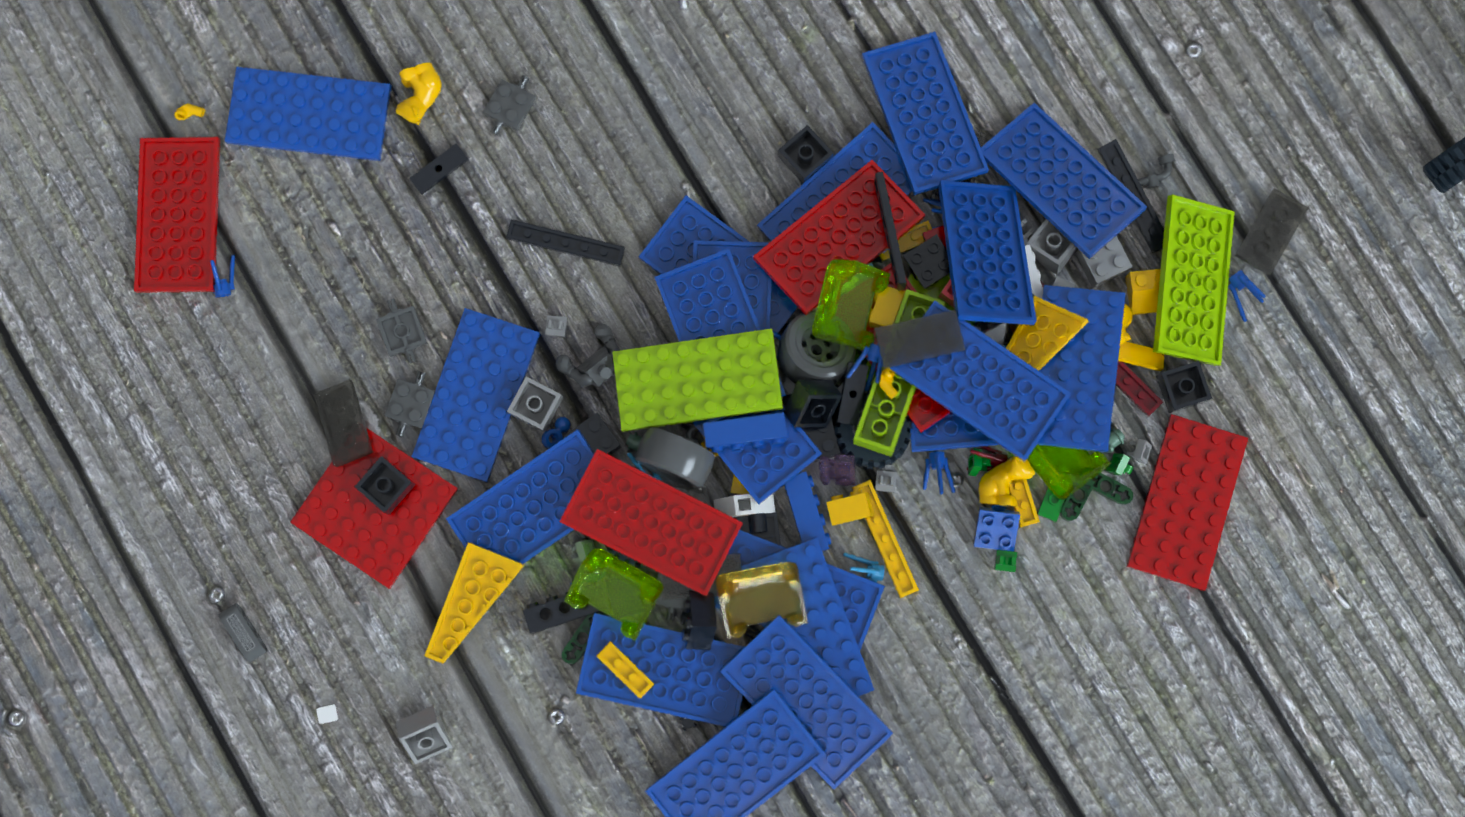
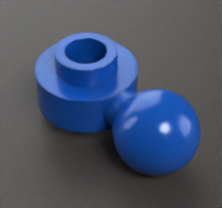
M559 417L555 421V429H550L543 433L542 444L545 448L549 449L563 440L561 433L567 432L571 426L568 418ZM549 437H552V443L549 442Z

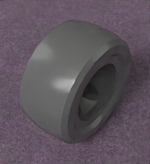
M814 310L808 315L804 313L798 315L787 325L779 341L777 350L778 361L784 374L795 384L798 380H831L836 384L845 376L847 363H853L856 342L853 333L843 320L834 314ZM810 335H815L817 340H812ZM824 341H828L830 346H825ZM826 355H831L832 359L828 360Z
M649 427L639 443L635 460L642 467L666 479L699 489L704 486L711 473L715 455L704 447L681 436Z

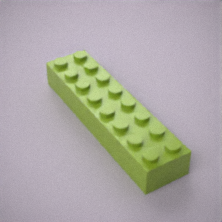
M906 289L884 351L885 357L881 372L891 364L934 300L945 306V301ZM897 374L893 377L892 386L898 394L893 399H890L881 389L879 383H876L874 380L853 439V444L890 457L893 456L916 387Z

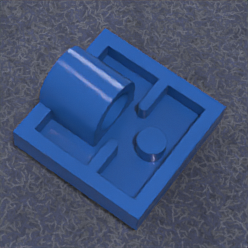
M992 505L990 508L979 507L974 547L1014 552L1020 512L1010 511L1001 505Z

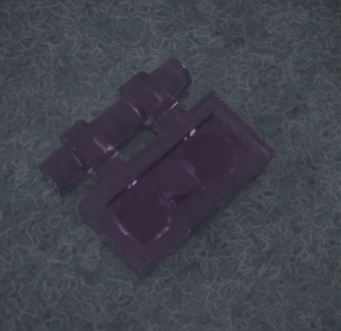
M835 455L834 459H828L827 456L820 457L818 463L819 476L823 485H828L830 480H835V483L838 485L856 486L855 456Z

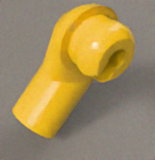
M187 103L178 108L174 116L177 120H185L192 115L202 118L205 114V108Z

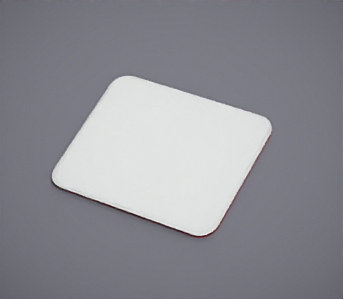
M334 704L316 709L319 724L338 720Z

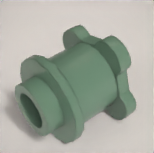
M1110 429L1108 453L1113 452L1114 448L1118 445L1124 444L1123 439H1125V436L1120 429Z
M635 432L634 435H629L626 442L628 450L637 451L642 439L638 432Z

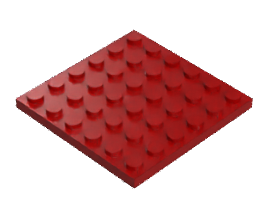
M358 423L290 523L388 589H391L458 488ZM381 456L386 458L416 484L390 515L380 510L354 487Z

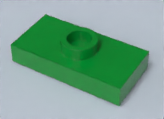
M1052 477L1038 510V516L1057 522L1071 485Z

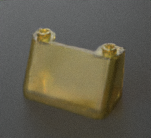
M794 562L727 573L717 578L718 597L727 638H739L746 632L747 625L772 621L779 614L787 619L788 624L793 626H801L808 623L798 567Z

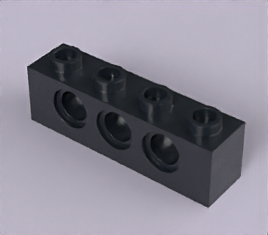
M592 583L584 586L585 590L577 592V589L565 592V597L558 599L556 595L547 598V603L539 605L538 602L526 605L527 609L523 610L529 633L534 634L595 612L598 613L609 609L602 586ZM582 596L590 598V604L587 607H582L579 603ZM563 602H568L571 609L568 613L564 614L561 612L560 606ZM545 608L551 611V617L547 620L541 617V612Z

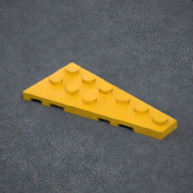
M1034 296L1036 323L1034 325L1019 324L1006 349L1039 371L1089 321L1082 316Z
M469 542L424 656L442 664L445 663L525 564Z

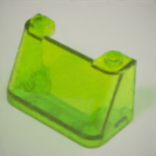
M832 260L826 269L812 327L813 336L862 351L865 346L869 347L870 343L874 344V335L866 331L874 294L875 292H883L887 288L890 273L856 260Z
M1036 445L1027 458L1031 467L1054 495L1062 500L1072 495L1111 464L1107 457L1098 451L1090 455L1087 450Z
M593 549L580 564L564 602L576 609L584 608L587 604L622 622L620 629L623 635L636 641L659 600L664 586L657 579L619 560V558L602 549Z

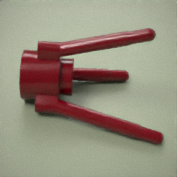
M981 446L980 448L991 452V454L970 450L972 454L990 459L991 466H987V471L1008 459V455L1002 454V451L995 450L989 446Z

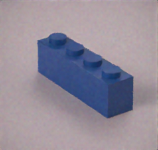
M784 412L703 423L706 448L711 450V452H721L726 447H731L732 450L744 448L743 445L751 444L752 447H759L764 445L763 442L771 441L772 444L784 443V440L788 439Z
M806 471L798 473L784 486L801 543L817 537L822 552L829 550L828 545H831L829 533H825L823 529L826 523L823 514H819L817 506H820L817 494L813 495L811 487H814L812 476H808Z

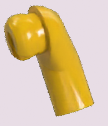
M886 368L881 372L879 386L890 399H893L898 394L892 386L895 372Z

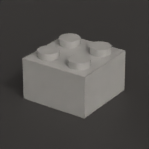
M1117 236L1090 259L1079 249L1075 253L1092 288L1112 280L1132 268Z
M526 376L507 412L511 416L545 432L561 404L563 396Z

